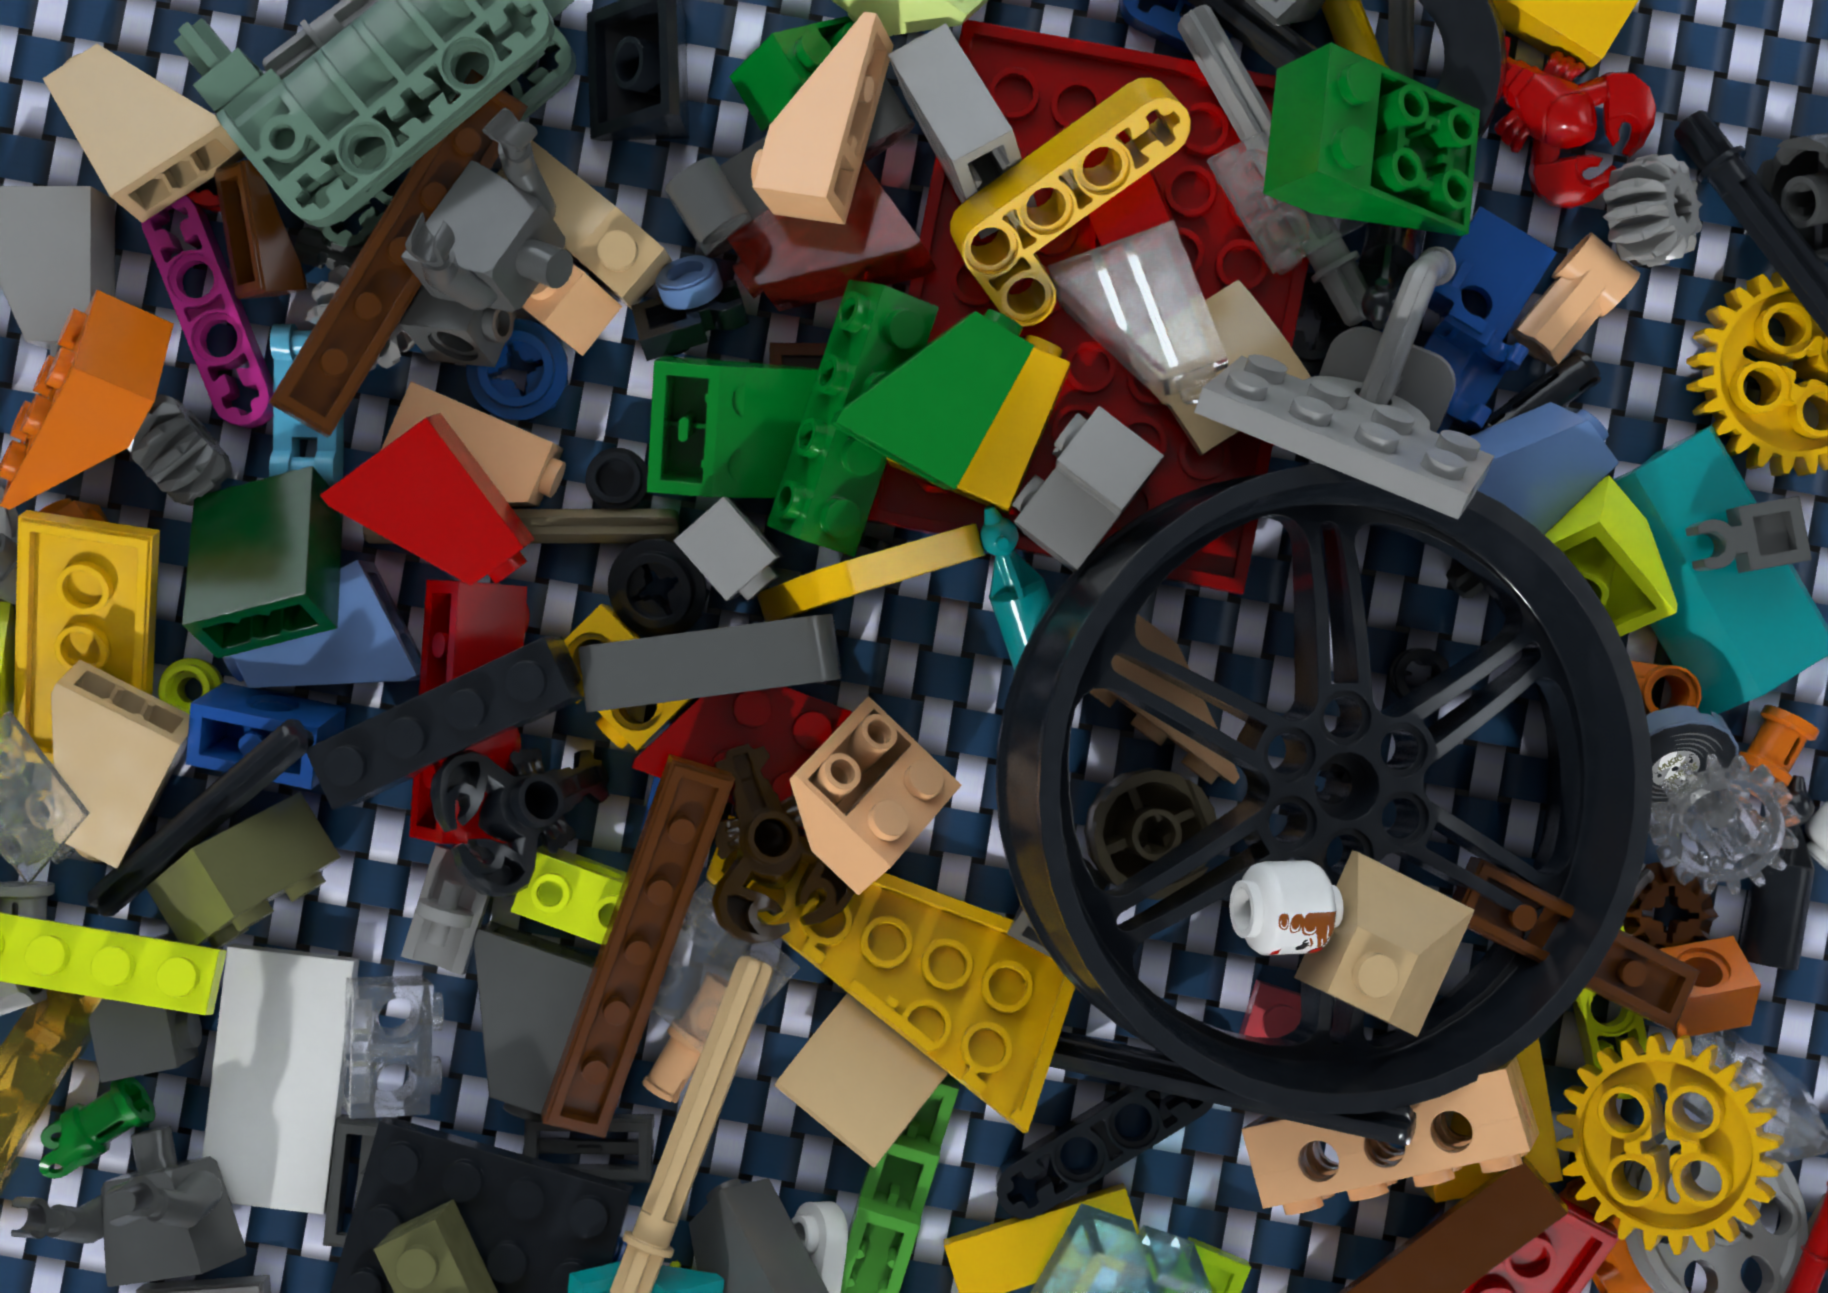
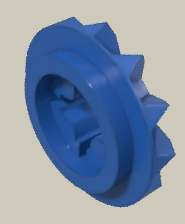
M515 319L512 335L505 342L495 368L466 365L467 382L476 401L491 414L507 421L534 420L547 410L556 407L564 388L569 384L568 356L559 340L547 328L530 320ZM512 345L526 363L544 364L543 366L536 367V371L527 374L526 380L528 385L525 386L527 395H524L523 391L519 389L516 382L512 379H493V377L502 375V371L511 367L510 357L513 355L510 346Z

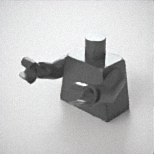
M505 107L482 129V132L499 143L498 153L504 174L508 180L480 163L471 160L426 223L424 213L420 214L405 243L406 250L401 256L431 296L458 302L475 311H481L486 308L507 312L519 310L539 283L551 288H560L568 281L573 269L571 253L563 249L565 247V236L553 220L556 213V204L534 159L531 141L538 134L537 129L529 122H519L514 114Z
M170 1125L132 1134L131 1141L137 1170L105 1181L101 1188V1194L80 1207L57 1204L50 1208L47 1201L37 1197L17 1196L12 1202V1207L27 1208L28 1212L25 1225L21 1229L11 1230L12 1237L42 1239L47 1235L51 1238L81 1244L94 1243L104 1237L105 1269L108 1287L199 1275L247 1255L217 1161L211 1156L177 1161Z

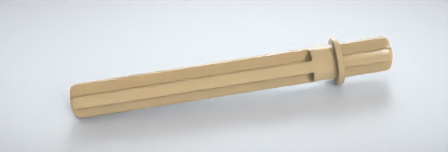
M741 955L735 963L633 1231H625L622 1239L627 1243V1246L611 1285L610 1293H651L664 1258H672L675 1250L670 1246L672 1237L774 973L773 967L766 962Z

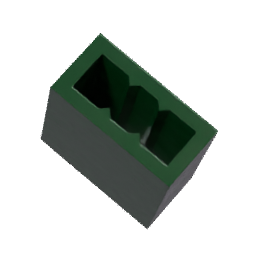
M313 466L288 471L280 475L238 486H231L194 499L182 625L217 659L338 628L343 514L329 507L320 496L330 486Z

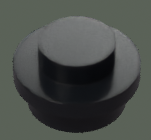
M625 448L606 449L597 454L587 468L585 482L588 493L599 506L605 509H632L641 503L647 494L648 468L643 459L631 450Z

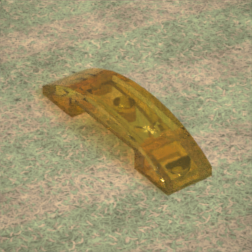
M47 989V999L28 1006L1 1045L0 1196L19 1165L14 1160L73 1060L83 1056L90 1044L92 1036L88 1019L102 998Z

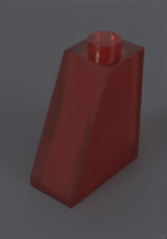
M862 161L845 225L774 215L768 209L727 238L741 259L732 266V269L753 298L764 292L778 311L841 297L844 295L848 280L890 285L927 276L937 269L920 238L864 161Z

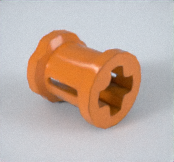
M1764 705L1760 712L1764 721L1748 750L1739 753L1738 765L1770 783L1787 788L1792 780L1789 772L1807 740H1816L1820 731L1813 724L1791 712L1776 706Z

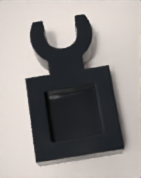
M736 280L724 281L721 292L713 300L692 309H669L663 305L661 297L631 305L639 341L647 361L665 355H679L688 351L691 347L707 343V331L713 329L734 330L749 323Z

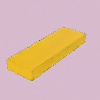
M1124 1183L1061 1202L1043 1214L1030 1219L1013 1217L944 1239V1248L959 1293H1007L1145 1249Z

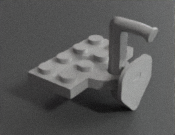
M1435 246L1423 251L1405 273L1383 332L1359 326L1349 328L1340 333L1328 349L1319 376L1302 380L1287 374V367L1273 358L1256 354L1249 355L1248 358L1241 356L1203 386L1194 413L1459 519L1485 480L1494 455L1481 451L1480 443L1466 434L1452 430H1443L1440 434L1436 433L1443 422L1455 391V374L1451 365L1442 356L1413 344L1435 286L1444 285L1455 274V257L1444 247Z

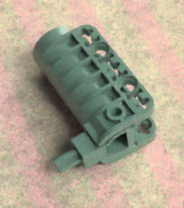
M378 0L284 79L271 68L266 73H263L238 47L231 52L205 19L201 18L193 25L189 22L183 24L178 29L181 35L174 40L175 45L201 75V78L193 86L216 113L218 121L236 145L294 214L307 224L318 227L328 240L336 242L333 244L342 247L365 244L384 211L380 214L373 206L365 211L358 219L363 229L356 235L347 230L338 233L348 217L353 213L358 214L372 203L369 200L374 196L387 207L393 196L387 195L384 188L407 168L412 167L413 163L502 89L509 86L512 89L513 97L528 106L519 121L521 122L564 88L573 78L577 66L575 53L564 35L554 25L553 20L572 4L574 0ZM559 48L560 50L554 56L559 66L550 73L543 67L537 68L526 77L532 88L525 93L522 85L516 78L520 74L525 76L537 65V60L545 54V50L551 53ZM471 69L484 76L481 81L475 84L467 85L463 83ZM455 94H457L459 97L451 103Z

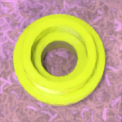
M185 658L172 663L165 669L159 680L158 695L160 700L190 714V705L193 701L186 696L185 685L191 678H195L201 683V696L224 683L220 672L211 663L198 658Z

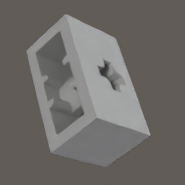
M722 497L673 540L726 601L735 599L740 595L747 602L750 599L753 600L761 591H764L781 576L774 565L784 556L734 499Z

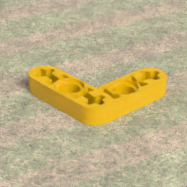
M967 525L843 561L761 591L757 598L764 620L768 622L789 618L866 591L984 556L986 554L980 540L977 525Z

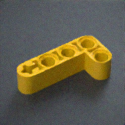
M1151 77L1138 78L1126 84L964 201L955 210L950 221L952 238L967 268L1000 313L1016 321L1021 326H1033L1043 321L1055 306L1056 289L1035 252L1173 155L1185 144L1190 133L1191 124L1188 111L1161 81ZM1155 110L1158 118L1149 125L1146 116ZM1123 130L1131 139L1126 144L1117 135ZM1099 147H1109L1108 154L1100 165L1093 168H1083L1084 160L1092 150ZM1041 188H1054L1051 198L1045 204L1039 207H1027V202L1035 191ZM993 227L999 229L996 238L991 243L984 246L971 245L973 238L979 231ZM1022 278H1033L1031 286L1026 291L1020 294H1008L1010 287L1016 281Z

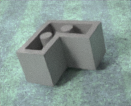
M1100 406L1097 407L1088 420L1079 413L1074 416L1054 443L1056 448L1052 454L1058 458L1055 469L1045 481L1035 474L1012 504L1014 508L1021 512L1014 520L1017 529L1072 572L1078 570L1086 558L1095 550L1154 474L1164 457L1162 453Z

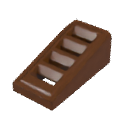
M243 160L215 170L216 173L214 174L234 292L237 299L283 296L308 290L307 280L301 263L263 176L250 160Z

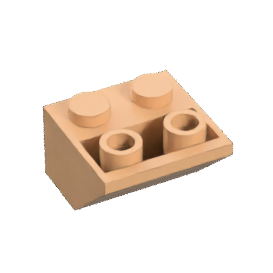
M869 696L789 779L811 851L857 895H860L894 865L962 786Z

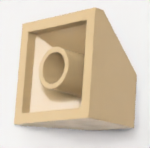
M1352 850L1336 885L1343 899L1342 921L1338 927L1334 928L1330 941L1321 951L1304 955L1294 978L1418 1037L1475 910Z

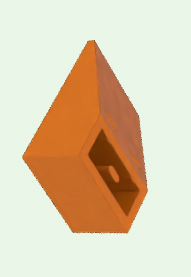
M96 290L85 313L75 308L71 310L57 342V345L62 347H60L55 357L47 356L35 382L33 391L42 395L36 394L32 402L26 400L23 402L12 426L10 436L19 439L20 443L14 440L10 442L0 464V478L8 480L0 503L1 507L10 510L129 448L155 402L174 323L99 290Z

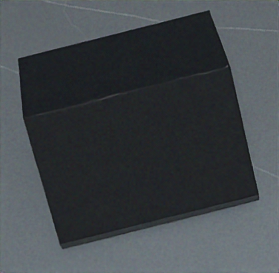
M619 0L588 12L590 139L619 141L689 138L686 13L682 1Z

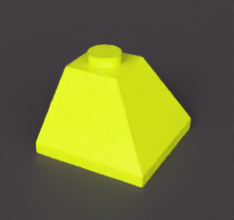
M1610 475L1603 478L1545 536L1567 556L1587 580L1610 615L1621 637L1677 613L1678 604L1648 520Z

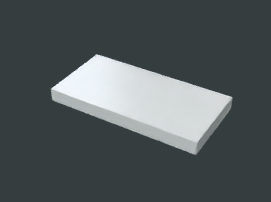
M235 943L227 946L202 1157L211 1156L217 1161L231 1204L323 1215L326 1213L336 1119L341 1115L360 958Z

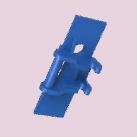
M1481 206L1470 221L1469 234L1461 236L1451 252L1456 261L1455 274L1444 285L1435 286L1427 307L1439 314L1440 320L1422 348L1435 352L1446 359L1451 365L1456 379L1455 391L1443 422L1436 432L1438 434L1443 430H1448L1451 424L1466 431H1479L1492 413V410L1485 406L1504 373L1506 371L1518 370L1529 353V349L1520 343H1515L1512 346L1502 341L1557 253L1547 245ZM1463 290L1477 291L1485 298L1487 313L1484 319L1471 314L1464 307L1461 296Z

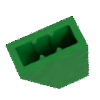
M988 309L984 316L975 311L962 318L838 410L829 425L940 488L954 490L957 488L1035 345L1019 337L1023 327L1006 315L992 309Z

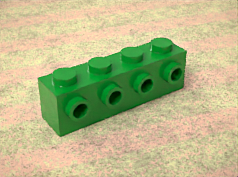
M848 280L766 526L800 540L855 557L887 458L829 425L838 410L926 346L939 309L938 306L886 285Z

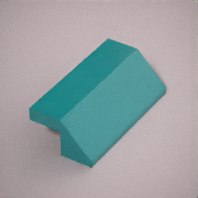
M1712 425L1654 453L1641 466L1613 479L1648 520L1678 604L1677 613L1650 624L1672 664L1688 669L1697 677L1701 686L1702 699L1698 707L1701 713L1711 715V711L1719 714L1761 697L1828 656V625L1793 564L1738 573L1734 558L1729 565L1720 569L1709 571L1693 569V561L1709 558L1712 555L1714 544L1711 538L1704 534L1687 536L1685 529L1694 523L1711 519L1721 520L1728 524L1727 509L1757 503Z

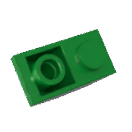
M849 16L774 32L729 76L761 132L769 129V125L855 22Z

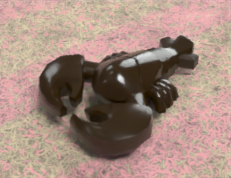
M745 744L726 751L724 759L714 764L715 768L732 772L735 778L733 783L734 791L731 793L734 802L733 813L735 818L723 819L719 822L715 833L716 847L719 848L717 855L721 859H725L736 850L737 858L725 875L715 884L711 907L717 923L733 938L756 944L777 940L790 932L789 922L771 925L763 924L757 919L758 912L766 911L776 916L783 912V910L775 900L748 888L747 886L752 880L769 889H781L792 879L800 863L809 864L796 892V907L805 905L809 895L813 892H817L820 899L819 903L810 912L800 917V922L803 926L820 924L842 912L855 892L811 851L807 836L799 834L798 828L804 826L794 795L780 802L778 794L773 791L769 780L763 777L760 770L770 758L765 747L753 749L749 744Z

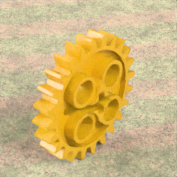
M1778 272L1772 273L1770 281L1764 274H1761L1746 281L1747 291L1737 287L1725 293L1724 298L1728 307L1719 305L1706 312L1705 315L1715 328L1702 329L1695 332L1692 337L1700 345L1704 346L1706 351L1686 359V364L1702 370V378L1687 384L1686 390L1705 393L1706 401L1699 404L1692 411L1694 416L1712 413L1716 420L1712 426L1717 436L1727 434L1730 437L1725 446L1729 456L1740 454L1746 449L1748 450L1746 458L1747 469L1761 468L1769 461L1771 476L1789 474L1792 467H1794L1797 476L1815 474L1818 465L1823 470H1828V386L1825 385L1828 384V337ZM1771 317L1780 321L1784 327L1785 339L1782 345L1773 341L1769 335L1768 324ZM1746 348L1750 354L1763 361L1755 362L1746 358L1743 355V349ZM1793 362L1792 369L1783 366V364ZM1747 375L1756 379L1760 385L1761 396L1757 405L1749 401L1744 393L1743 385ZM1796 377L1807 380L1797 384L1794 383ZM1806 400L1813 403L1818 410L1819 420L1815 429L1810 427L1803 417L1802 411Z
M1656 1032L1648 1036L1646 1052H1644L1639 1042L1632 1036L1621 1041L1622 1058L1609 1047L1596 1053L1602 1070L1590 1064H1586L1577 1070L1581 1080L1588 1088L1572 1085L1564 1090L1563 1095L1577 1106V1110H1565L1556 1116V1121L1573 1129V1134L1556 1142V1148L1574 1152L1576 1160L1566 1166L1562 1173L1565 1176H1583L1586 1184L1575 1195L1577 1201L1596 1197L1601 1202L1594 1220L1600 1223L1612 1214L1621 1219L1618 1227V1238L1624 1240L1636 1228L1643 1230V1242L1645 1250L1652 1251L1659 1244L1662 1237L1667 1236L1674 1255H1681L1687 1249L1689 1236L1693 1237L1703 1253L1708 1252L1715 1245L1714 1229L1728 1242L1734 1241L1741 1234L1734 1216L1742 1222L1753 1226L1761 1217V1214L1750 1199L1769 1203L1776 1195L1772 1187L1761 1180V1177H1778L1784 1169V1165L1765 1156L1766 1151L1779 1148L1784 1143L1783 1136L1763 1132L1762 1125L1778 1114L1776 1108L1755 1109L1751 1102L1763 1088L1762 1084L1758 1082L1740 1087L1735 1080L1743 1064L1738 1060L1723 1070L1717 1067L1715 1063L1718 1055V1046L1714 1044L1703 1050L1698 1057L1692 1055V1043L1688 1035L1679 1037L1673 1045L1672 1051L1667 1049L1662 1033ZM1657 1083L1664 1084L1667 1089L1668 1099L1665 1103V1113H1663L1660 1096L1656 1092ZM1619 1093L1630 1094L1640 1102L1644 1111V1121L1641 1125L1630 1124L1619 1115L1616 1107V1099ZM1686 1093H1698L1709 1101L1714 1112L1711 1124H1699L1688 1117L1683 1107V1097ZM1663 1130L1666 1131V1136L1669 1140L1679 1141L1681 1148L1671 1156L1667 1145L1656 1144L1654 1138ZM1626 1161H1636L1646 1167L1652 1179L1650 1191L1638 1190L1630 1185L1624 1174V1163ZM1693 1161H1705L1716 1168L1722 1180L1720 1191H1707L1697 1185L1691 1174V1164ZM1671 1172L1676 1192L1680 1196L1679 1202L1672 1201L1668 1195L1667 1185L1670 1182Z

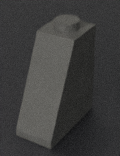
M489 921L478 928L474 939L489 1097L505 1102L503 1109L514 1116L528 1120H539L597 957Z
M769 1178L744 1184L741 1183L740 1179H732L718 1185L707 1194L706 1200L708 1203L689 1222V1229L697 1271L717 1273L724 1278L723 1293H829Z

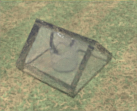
M1730 1029L1690 1036L1692 1055L1698 1057L1703 1050L1714 1044L1718 1046V1055L1715 1063L1717 1067L1723 1070L1738 1060L1743 1064L1735 1080L1740 1087L1758 1082L1762 1084L1763 1088L1751 1102L1755 1109L1776 1108L1778 1113L1762 1125L1763 1132L1774 1133L1784 1137V1143L1779 1148L1766 1151L1765 1156L1783 1164L1823 1155L1828 1152V1130L1806 1084ZM1686 1093L1683 1097V1107L1705 1123L1711 1124L1714 1112L1709 1101L1698 1093Z

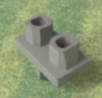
M438 844L435 846L401 957L433 964L452 973L464 975L469 966L474 950V939L478 928L481 927L490 896L482 895L470 887L455 866L452 847ZM473 854L481 863L483 862L482 857Z

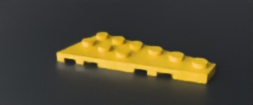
M731 815L728 816V819L735 818ZM716 847L706 873V879L714 886L736 860V850L728 858L721 859L717 855L719 848ZM800 863L792 879L781 889H769L753 880L748 884V888L775 900L783 910V912L776 916L766 911L758 912L757 919L761 923L773 925L789 922L790 932L780 937V939L1022 1133L1025 1134L1029 1131L1075 986L1060 971L1051 957L1007 935L1013 921L1012 919L884 873L860 895L855 893L842 912L820 924L803 926L800 922V917L810 912L819 903L820 899L818 893L813 892L809 895L805 905L796 907V892L809 864Z

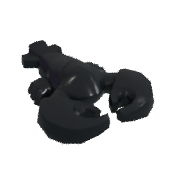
M532 748L531 750L522 749L519 753L513 751L509 755V767L512 775L497 765L487 755L470 749L449 756L441 763L432 777L430 798L434 816L443 831L449 832L457 829L455 815L456 800L459 802L460 809L457 820L463 826L477 813L484 799L479 812L478 827L488 835L507 843L506 846L503 843L490 839H468L469 849L479 853L483 860L482 863L473 856L464 842L451 848L455 866L470 887L482 895L510 897L528 888L535 871L538 837L543 847L550 853H557L559 848L563 849L568 844V841H572L576 837L575 830L567 823L563 814L573 810L575 805L583 801L584 796L595 804L603 803L610 796L606 788L610 781L607 771L601 760L594 759L591 750H581L574 753L573 769L567 767L560 770L552 769L547 772L544 771L542 751L539 748Z

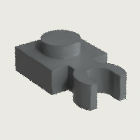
M1800 496L1727 509L1728 524L1721 520L1711 519L1694 523L1685 529L1687 536L1704 534L1710 537L1714 544L1713 553L1709 558L1692 562L1693 569L1697 571H1709L1726 567L1734 558L1738 573L1812 560Z

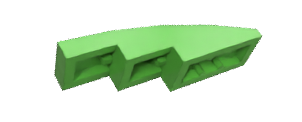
M945 1077L875 1168L868 1164L848 1230L841 1293H899L920 1229L922 1212L939 1162L943 1138L958 1095L960 1082L955 1078Z

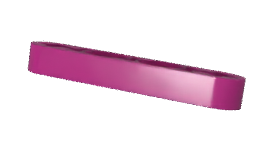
M183 196L141 223L143 232L215 411L219 417L230 424L248 429L261 427L273 417V406L268 403L273 395V380L242 302L235 296L232 277L208 217L200 205L194 203L189 197ZM174 208L180 213L188 215V219L180 223V230L186 243L195 248L202 245L201 249L184 251L178 237L162 229V226L170 221L169 210ZM194 265H208L214 276L213 287L203 297H189L183 288L185 273ZM230 323L237 332L238 340L236 347L227 356L214 357L207 349V334L216 324ZM246 362L249 363L248 368H239ZM236 369L241 383L245 387L258 390L259 396L251 400L252 412L248 414L245 410L232 407L231 401L236 400L240 396L239 388L234 377L226 374L219 377L218 371Z

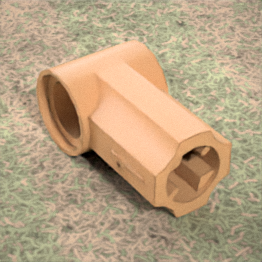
M1589 233L1557 266L1551 276L1554 282L1513 329L1511 334L1517 339L1518 343L1529 349L1528 354L1534 359L1543 361L1551 367L1556 366L1583 337L1598 317L1602 318L1608 314L1628 294L1640 278L1641 273L1627 261L1621 260L1618 254L1596 235Z

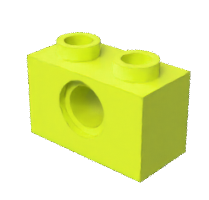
M542 845L537 848L535 871L528 888L516 894L510 912L602 944L627 873L560 848L557 853H550Z

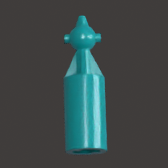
M988 505L984 508V524L979 536L983 548L988 553L995 555L989 599L1015 672V668L1032 630L1049 605L1051 598L1044 578L1014 550L1019 539L1016 525L1011 520L1003 517L994 505Z

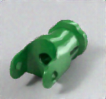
M134 1077L111 1081L110 1090L89 1104L78 1103L63 1112L59 1119L42 1130L40 1136L42 1144L49 1149H54L40 1160L39 1171L42 1175L53 1179L62 1178L109 1151L111 1141L132 1127H145L153 1122L156 1116L155 1107L145 1088ZM54 1133H61L60 1138L52 1137ZM53 1164H59L62 1167L59 1169H52L50 1166Z

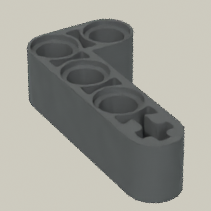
M886 77L862 165L900 141L915 126V122ZM766 136L720 166L713 157L695 162L678 173L665 187L671 203L706 257L714 258L729 251L782 217L781 215H774L752 187L751 168L753 158L759 149H763Z
M833 614L578 647L586 712L842 679Z

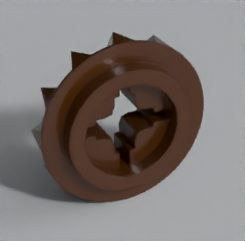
M1671 862L1646 864L1645 868L1641 871L1650 869L1655 877L1629 906L1623 920L1625 932L1657 949L1710 940L1709 932L1712 922L1719 917L1713 908L1711 899L1713 890L1704 884L1696 875V871ZM1670 895L1671 905L1686 911L1687 916L1670 920L1668 930L1664 932L1662 922L1642 914V911H1653V908L1663 907L1665 897Z

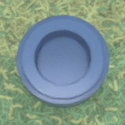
M702 255L687 256L669 263L659 272L655 280L663 305L673 310H687L704 305L713 300L723 288V282L716 262Z

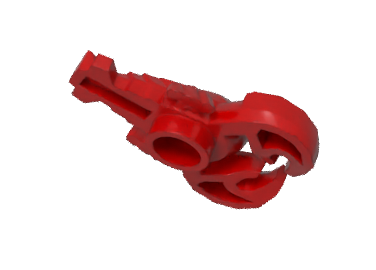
M1504 36L1507 61L1501 97L1504 103L1512 110L1495 124L1494 129L1496 133L1501 136L1506 146H1510L1511 152L1515 153L1522 149L1529 135L1534 138L1528 170L1532 192L1549 206L1571 209L1592 202L1605 189L1610 187L1609 178L1611 171L1617 168L1610 165L1597 177L1591 180L1585 179L1582 175L1583 171L1589 167H1599L1603 157L1589 154L1559 158L1560 150L1579 147L1594 140L1597 129L1595 106L1603 103L1604 131L1612 146L1621 140L1619 130L1622 124L1628 122L1630 125L1628 140L1620 153L1630 158L1644 146L1654 126L1656 104L1650 87L1631 72H1608L1600 77L1577 85L1573 83V80L1585 71L1584 62H1577L1576 58L1570 55L1565 56L1563 52L1555 51L1549 57L1542 71L1537 66H1530L1522 60L1510 58L1511 38Z

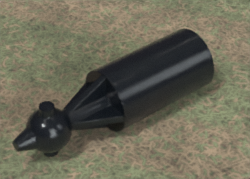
M1367 222L1358 267L1369 289L1362 297L1361 309L1364 316L1372 322L1376 329L1385 328L1405 273L1422 252L1425 235L1423 230Z
M1793 775L1786 790L1780 792L1773 803L1774 814L1781 823L1753 861L1739 946L1748 962L1787 970H1799L1815 873L1801 825L1807 823L1813 816L1814 802L1806 791L1804 777Z

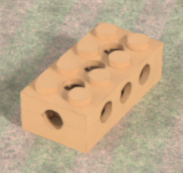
M1517 1056L1494 1071L1478 1075L1477 1081L1441 1097L1410 1105L1413 1112L1416 1113V1128L1411 1143L1406 1145L1405 1149L1395 1148L1383 1141L1263 1115L1241 1130L1263 1209L1283 1205L1285 1215H1295L1323 1207V1200L1335 1196V1193L1347 1191L1349 1201H1361L1388 1193L1389 1185L1395 1184L1398 1180L1413 1177L1415 1187H1426L1453 1180L1455 1178L1454 1172L1462 1169V1166L1479 1163L1482 1173H1491L1523 1164L1521 1157L1531 1151L1539 1135V1130ZM1445 1111H1455L1465 1116L1471 1124L1473 1134L1461 1135L1453 1131L1446 1121ZM1320 1141L1326 1142L1333 1147L1338 1155L1339 1163L1328 1159L1324 1155Z

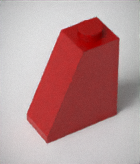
M441 413L421 420L320 495L329 507L470 586L487 574L495 585L528 562L520 550L535 540Z

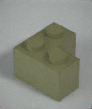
M298 792L191 848L151 882L146 889L179 942L201 945L209 941L213 948H220L249 930L248 927L273 913L274 910L269 904L271 900L286 893L291 902H294L324 884L326 880L321 871L341 856L301 792Z
M454 1199L395 1227L373 1249L394 1293H498Z

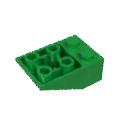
M1331 42L1277 69L1263 194L1316 215L1464 236L1469 234L1480 110Z
M662 356L656 359L653 370L647 492L717 498H775L819 368L676 356Z

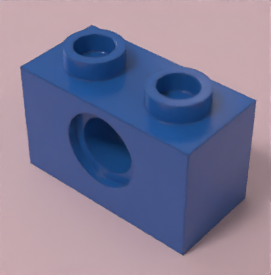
M224 682L191 702L186 765L227 772L287 719L301 721L304 729L312 732L314 737L313 745L344 731L346 707ZM306 753L272 781L310 790L320 783Z

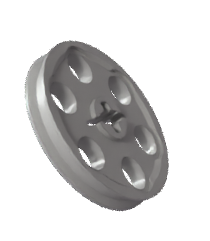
M1713 1120L1699 1121L1696 1123L1707 1125L1711 1124ZM1665 1130L1654 1137L1656 1144L1667 1145L1669 1152L1675 1146L1681 1148L1679 1141L1667 1138ZM1775 1149L1766 1151L1765 1156L1784 1165L1783 1172L1778 1177H1761V1180L1770 1185L1776 1192L1772 1200L1778 1206L1781 1214L1780 1225L1773 1234L1765 1229L1760 1218L1751 1226L1734 1216L1741 1234L1734 1241L1728 1242L1714 1229L1715 1245L1708 1252L1704 1253L1697 1246L1692 1236H1689L1687 1249L1681 1255H1674L1668 1237L1659 1242L1652 1251L1645 1250L1643 1230L1636 1228L1625 1238L1635 1266L1655 1293H1689L1685 1285L1684 1275L1687 1266L1693 1261L1701 1265L1706 1274L1707 1283L1704 1293H1751L1745 1288L1741 1280L1742 1264L1748 1257L1753 1258L1759 1264L1762 1271V1283L1755 1293L1785 1292L1802 1254L1801 1245L1806 1244L1808 1239V1223L1804 1200L1797 1181L1786 1162ZM1633 1161L1626 1180L1638 1190L1650 1191L1652 1179L1649 1171L1639 1162ZM1693 1161L1691 1164V1174L1697 1185L1707 1191H1720L1722 1180L1716 1168L1705 1161ZM1670 1174V1182L1667 1185L1668 1195L1672 1201L1679 1202L1680 1196L1676 1192L1673 1178ZM1750 1199L1760 1212L1762 1202Z

